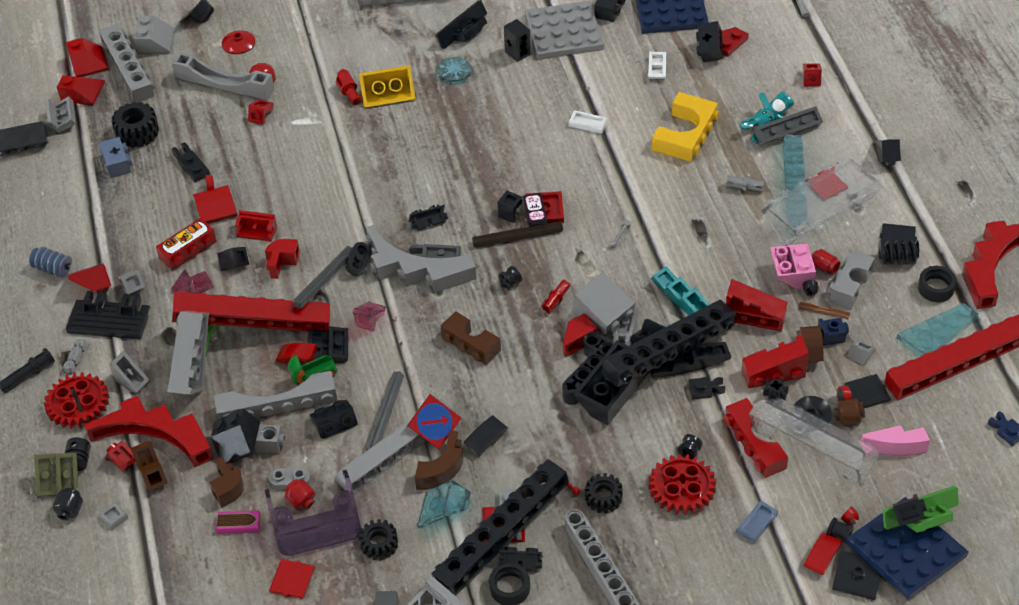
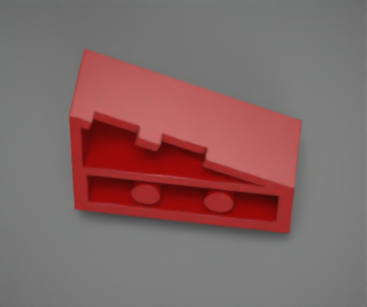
M731 279L726 296V305L736 313L734 323L782 332L788 302Z
M802 335L797 336V340L788 344L781 342L778 344V348L768 352L764 349L743 357L741 371L747 387H762L766 382H770L774 378L781 381L805 378L809 352Z

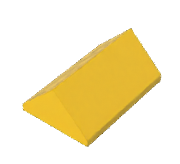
M410 65L359 73L364 108L416 99Z

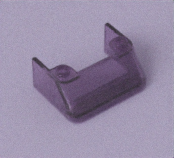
M342 470L347 490L338 492L334 496V510L293 520L292 512L286 507L273 509L269 489L265 490L278 548L283 555L292 556L354 540L359 537L361 525L347 470Z

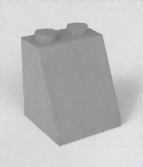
M602 272L575 294L572 311L577 316L585 313L598 330L606 335L609 331H615L623 319L628 320L634 314L635 302Z

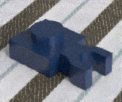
M999 411L996 414V419L999 421L991 417L988 424L998 429L997 434L1013 447L1019 442V424L1013 419L1006 420L1004 414Z

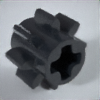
M774 378L770 382L765 383L763 396H768V402L778 404L782 400L786 401L789 387H784V381Z

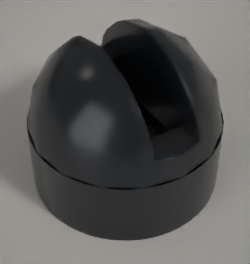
M808 280L802 284L806 295L812 296V293L813 295L817 294V281Z

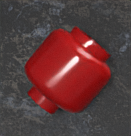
M295 479L286 486L285 499L295 510L303 508L307 510L314 504L315 491L305 480Z

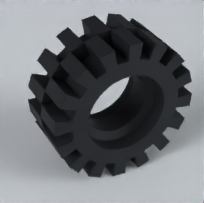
M600 473L596 474V478L594 476L590 477V481L588 480L585 486V501H587L588 507L591 506L593 511L597 508V513H601V510H604V514L608 513V509L613 512L615 507L617 509L620 507L623 488L622 484L619 483V479H614L612 474L607 477V473H603L602 477ZM606 489L611 491L612 494L608 497H600L596 495V492Z
M377 519V523L371 520L370 525L366 523L364 529L361 528L359 534L362 553L366 554L367 558L370 559L372 556L373 560H377V557H380V560H384L383 556L386 555L389 558L391 557L390 552L392 554L396 552L395 548H398L396 528L393 527L392 523L388 525L387 520L381 523V519ZM378 535L387 538L381 544L371 543V539Z

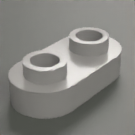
M278 468L269 475L270 485L276 490H285L286 486L295 479L305 480L308 484L311 482L310 473L305 468Z

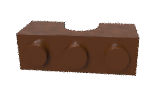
M455 311L441 324L442 338L447 343L455 345L461 352H466L476 361L487 365L501 351L500 338L486 329L477 336L469 335L471 333L470 320Z

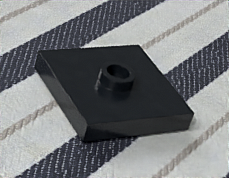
M841 550L832 590L875 600L881 574L859 554Z

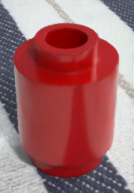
M820 249L812 254L814 266L821 271L833 275L839 269L841 262L827 251Z

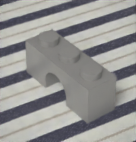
M853 250L850 257L847 256L845 258L844 268L839 269L836 275V282H832L828 292L831 293L830 301L852 309L860 290V283L854 280L867 282L873 271L875 257Z

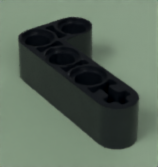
M590 332L584 336V354L588 358L562 384V398L566 404L575 405L578 403V400L574 397L575 391L614 343L595 332Z

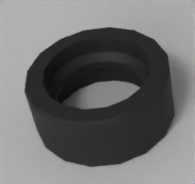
M929 266L920 274L918 290L929 301L944 302L953 296L957 279L955 274L946 267ZM929 279H940L946 282L948 287L944 289L932 288L926 281Z
M504 563L494 568L489 578V588L494 600L502 605H517L526 600L530 593L528 571L517 563ZM515 576L522 580V587L515 592L508 593L499 590L497 582L503 577Z

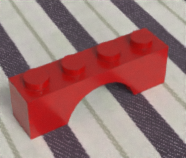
M748 398L726 406L724 421L734 431L736 440L740 441L744 446L746 455L754 461L756 470L767 478L787 469L788 456L778 442H766L754 435L751 429L756 425L757 411Z

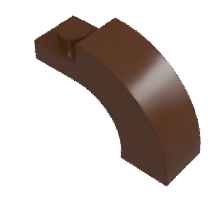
M449 431L446 449L440 457L432 461H418L415 474L416 490H428L442 486L459 472L464 459L463 449L461 448L462 440L458 438V431Z

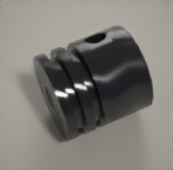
M80 437L67 440L64 453H77V471L86 469L91 444L88 440Z

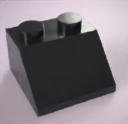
M245 409L215 420L211 439L218 457H223L227 464L253 455L260 420Z

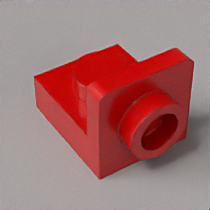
M803 63L804 86H821L822 68L820 63Z
M258 99L249 104L248 121L263 125L265 123V115L273 110L274 103Z
M123 440L118 444L114 442L106 450L105 459L107 461L111 460L122 472L126 471L136 462L130 447Z

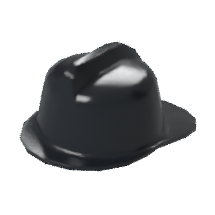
M200 0L179 22L185 18L196 23L205 22L214 12V8L207 0Z

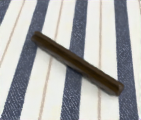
M561 221L479 235L472 237L474 247H481L559 233L563 231V225Z

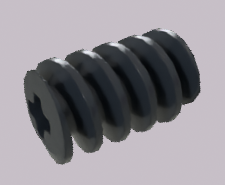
M880 240L878 244V257L882 260L883 264L886 263L887 259H889L891 264H893L895 259H897L898 264H901L902 259L905 260L906 264L909 263L910 259H912L913 264H916L919 258V241L917 240L916 244H914L910 240L907 245L906 241L902 240L899 245L897 240H894L893 244L887 240L884 245L883 241Z

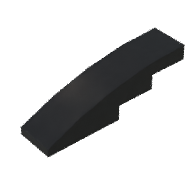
M726 342L704 343L691 348L687 353L676 356L671 361L661 364L658 368L651 369L650 374L652 378H660L693 372L727 361L732 356Z

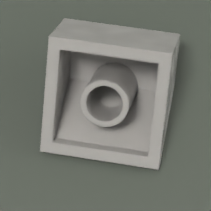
M139 16L133 38L137 54H170L175 28L156 16Z

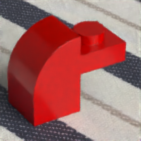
M279 239L267 246L265 249L266 268L269 270L271 278L278 279L282 265H297L300 254L298 239Z

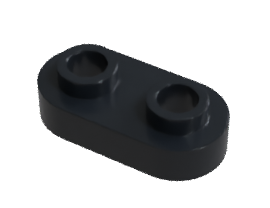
M357 242L351 248L345 263V268L351 275L357 276L364 271L371 254L367 244Z

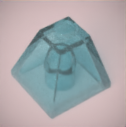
M454 480L427 491L417 527L423 528L465 511L469 506L471 492Z

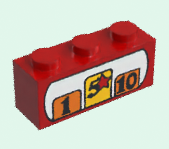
M199 218L157 245L156 250L159 259L168 268L174 270L198 253L212 246L217 240L214 229L202 218Z

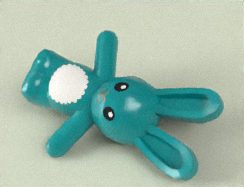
M781 91L769 103L766 94L761 92L759 98L764 109L759 110L754 117L743 120L739 127L742 130H748L755 125L758 127L784 117L782 114L793 106L794 101L786 92ZM753 133L752 141L758 143V139L755 133Z

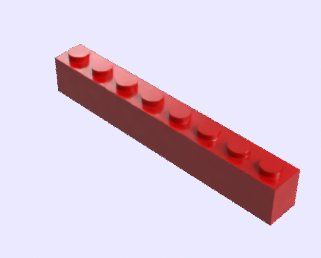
M174 292L172 322L177 323L180 311L187 310L209 313L208 325L306 332L309 329L328 331L330 303L320 301L307 302L299 309L293 306V301L285 299Z
M1019 314L1014 317H1008L1000 323L992 324L984 330L975 331L970 336L959 338L954 343L943 345L933 352H927L917 359L907 361L903 365L892 367L886 372L884 384L898 401L1019 348Z

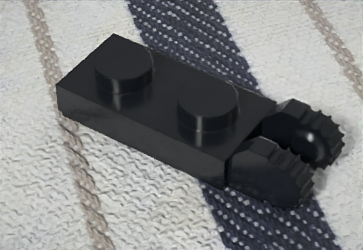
M186 142L181 144L185 152L183 155L180 154L176 147L171 149L179 165L194 183L205 178V175H210L209 169L193 150L189 148Z

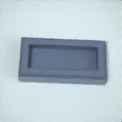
M760 501L737 528V533L755 543L777 517L778 510Z

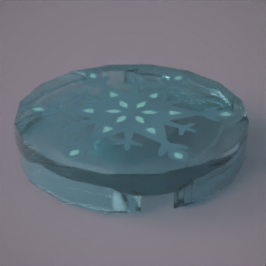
M450 57L444 59L437 67L438 77L442 82L446 81L447 84L451 85L464 83L471 76V65L464 58Z

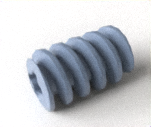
M43 246L39 249L34 248L31 251L29 264L31 267L43 270L51 275L65 277L70 270L72 258Z

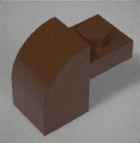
M820 326L800 327V330L797 331V336L802 335L809 352L808 362L824 361L823 339Z
M149 440L132 447L131 451L148 491L168 484L151 441Z
M223 457L215 460L220 477L210 481L209 484L213 496L221 508L241 496L244 483L239 467L233 469L230 462L226 464Z

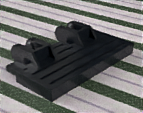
M92 291L86 292L84 300L76 299L66 326L67 333L141 340L149 317L150 306L141 305L140 311H138L141 304L140 295L134 296L131 306H128L130 302V295L123 294L120 303H104L105 294L100 291L94 303H92Z

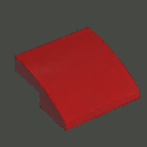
M228 185L193 194L199 216L207 224L238 216Z

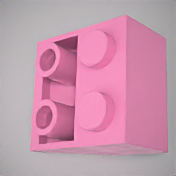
M808 243L770 247L779 280L795 289L803 288L802 284L805 281L815 280L816 270Z

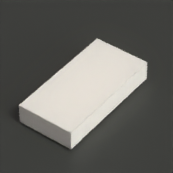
M574 110L568 126L602 134L607 124V118Z

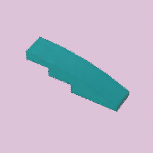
M667 266L651 278L661 291L688 315L710 305L695 287L691 289L682 277L677 278Z

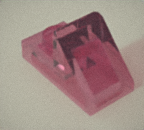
M185 269L171 290L173 294L174 292L200 294L214 287L205 271L190 277Z
M368 301L354 308L353 316L356 326L373 332L377 317L385 314L386 306Z

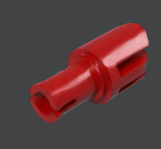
M346 69L339 70L336 78L337 86L343 95L348 96L352 105H358L362 99L356 91V83L349 71Z

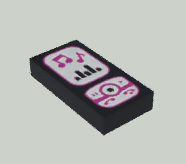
M541 193L523 195L529 227L547 224Z

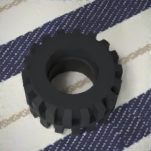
M127 103L125 106H120L119 110H115L114 115H112L116 138L120 137L121 143H125L126 147H142L144 144H149L158 135L159 126L155 111L147 103Z

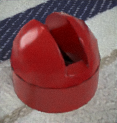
M851 506L840 519L846 524L854 525L856 524L855 520H859V513Z

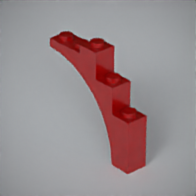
M1004 220L986 223L983 234L985 241L975 243L973 251L974 260L964 263L962 277L976 309L996 306L999 293L995 284L994 271L1001 259L1008 252L1019 246V224L1007 226Z
M138 396L119 403L120 410L84 425L91 442L121 434H141L165 440L176 446L189 458L194 467L213 460L211 448L193 413L173 421L165 404L146 412Z

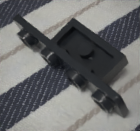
M477 0L435 35L442 49H445L455 40L468 41L472 38L473 34L483 29L482 27L487 24V20L484 17L487 11L482 0Z

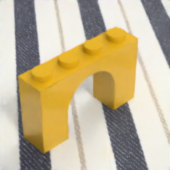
M678 92L672 102V116L691 121L697 127L690 131L678 132L658 126L652 137V150L692 162L694 157L698 156L701 144H705L707 133L712 131L714 121H717L719 118L718 103Z

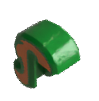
M294 355L287 366L292 380L297 386L306 381L312 374L331 371L333 377L337 374L335 363L332 357L328 355L303 365L300 364L297 355Z

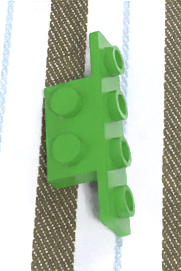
M951 486L918 497L919 499L923 498L927 511L924 512L925 519L906 525L917 533L952 521L953 512L948 509L959 505L958 488ZM893 506L883 509V524L887 530L900 526Z

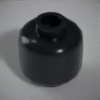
M65 488L57 493L52 506L53 511L62 520L75 518L79 514L83 499L79 491L73 488Z

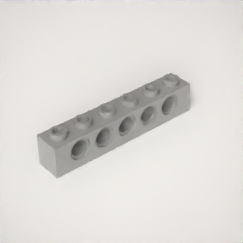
M118 24L98 30L102 44L133 101L138 103L154 97L153 89L155 87L151 79L148 80L149 75L146 69L143 70L141 60H137V53L135 49H132L131 42L127 39L124 29H120Z

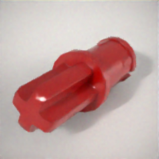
M562 280L555 290L550 291L548 298L541 305L545 312L551 313L555 306L563 301V295L569 289L570 283Z

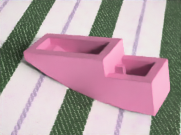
M900 425L862 434L860 447L862 450L886 455H913L927 452L930 439L924 427L904 432Z

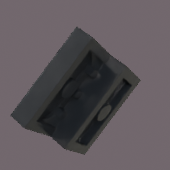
M329 326L328 331L308 330L307 343L316 344L317 346L313 360L328 355L332 357L335 364L348 361V328Z

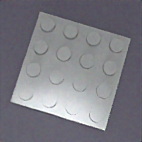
M591 1L525 10L537 59L604 50V43Z

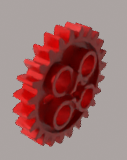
M83 372L80 376L73 373L72 378L65 375L66 380L64 381L58 379L59 384H52L53 390L48 389V395L44 396L46 401L44 402L45 411L50 421H54L55 425L61 423L62 428H65L68 424L70 429L74 425L81 428V424H87L88 421L95 420L96 416L102 417L101 411H107L106 405H109L108 399L110 398L107 386L104 385L103 380L99 381L98 376L93 378L91 373L85 377ZM71 389L75 390L83 412L79 411Z
M678 454V459H675L670 455V461L663 458L662 464L656 463V469L652 468L648 486L650 496L654 497V503L660 502V508L667 506L668 513L674 509L675 515H678L679 511H683V514L686 515L687 510L695 514V508L702 511L703 505L709 506V500H713L716 493L714 472H710V466L704 467V460L698 463L697 457L690 460L689 454L685 458Z

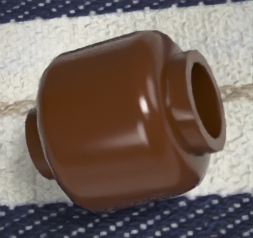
M857 398L841 400L838 402V408H834L836 420H840L844 426L860 424L862 418H865L863 402H859Z

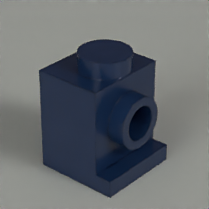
M841 318L818 319L823 346L845 342L846 334L849 333L847 322L843 323Z

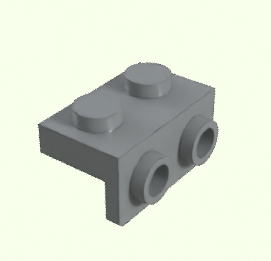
M69 96L57 104H54L49 99L46 101L47 124L51 129L61 133L76 124L74 103Z

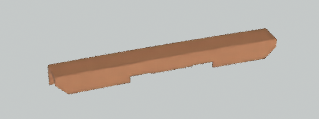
M799 302L798 309L849 319L850 316L848 311Z

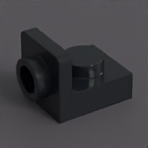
M914 494L911 499L892 504L900 526L925 519L924 512L927 511L923 498L919 499L917 494Z

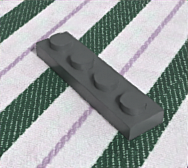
M815 106L755 127L753 130L761 146L823 123V120Z

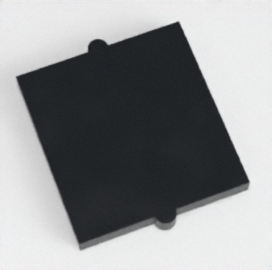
M883 223L882 233L880 234L881 241H883L884 245L887 240L891 244H893L894 240H897L899 245L902 240L906 241L907 245L912 240L915 244L917 241V237H915L916 226Z
M877 374L844 383V386L847 385L850 388L852 398H857L859 402H863L864 408L891 400L885 389L886 386L882 384Z

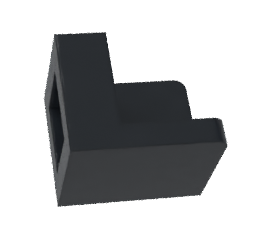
M506 191L497 202L498 217L514 223L516 221L515 211L522 204L523 197Z
M246 247L230 248L217 253L221 271L250 265Z

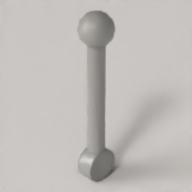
M629 220L623 222L622 229L614 241L610 242L612 248L617 246V242L626 228L631 226Z

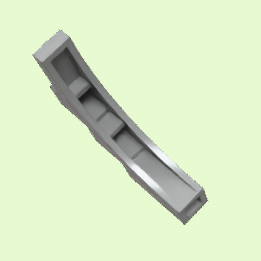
M374 225L366 227L367 235H365L367 245L372 247V263H370V268L373 274L376 273L379 280L397 274L400 280H404L406 286L426 280L428 287L431 286L435 293L477 279L476 266L469 254L450 258H425L411 255L389 244L379 235Z

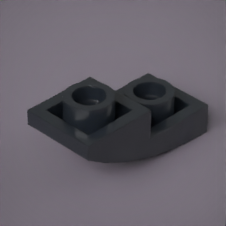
M492 415L478 426L463 443L478 456H481L492 442L496 443L508 427Z

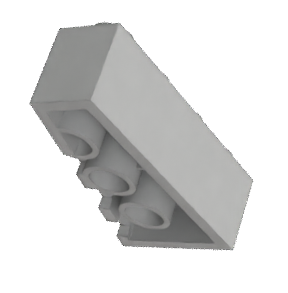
M180 311L177 317L178 327L167 392L191 395L203 390L209 313Z

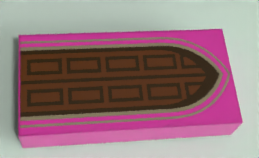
M260 511L218 512L216 531L217 533L259 532Z

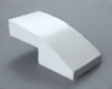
M649 52L648 79H666V52Z

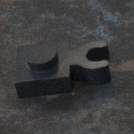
M709 377L689 379L692 400L712 397V392L717 394L725 393V386H718L723 384V378L717 377L713 381H709Z

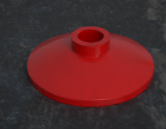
M244 30L230 32L222 40L223 49L230 54L246 53L255 45L254 35Z

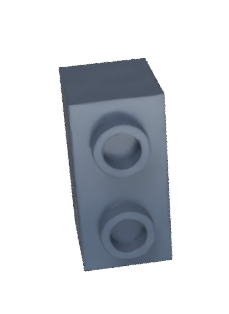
M120 137L99 142L110 178L131 173L129 165H132L130 155H126L128 150L126 144L121 143Z

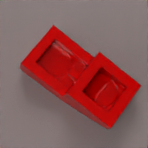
M298 342L284 344L280 349L276 362L288 364L290 359L297 355L299 362L308 363L313 360L317 346L312 343Z
M822 532L803 567L824 575L831 565L833 557L841 547L842 540Z

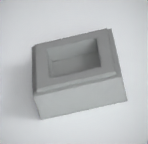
M116 502L98 514L100 519L111 530L129 519L126 512Z

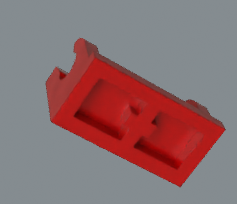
M239 210L235 227H238L236 237L272 242L277 229L275 214Z

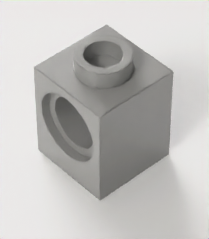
M133 269L117 276L125 294H130L146 287L138 269Z
M260 424L255 451L258 453L280 454L281 446L285 445V434H282L281 426Z

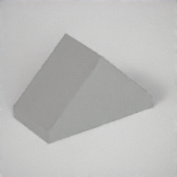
M122 351L109 364L114 380L133 393H137L149 381L148 377L125 351Z

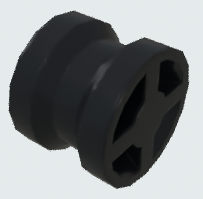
M514 266L508 267L506 272H501L498 275L501 284L508 290L513 288L515 283L519 284L522 281L520 272Z
M687 434L683 437V443L678 446L677 451L683 458L689 454V459L692 460L697 456V451L701 449L703 443L698 437Z

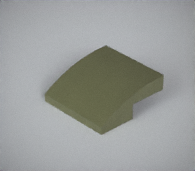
M77 453L34 454L36 496L57 495L59 491L65 488H73L78 491Z

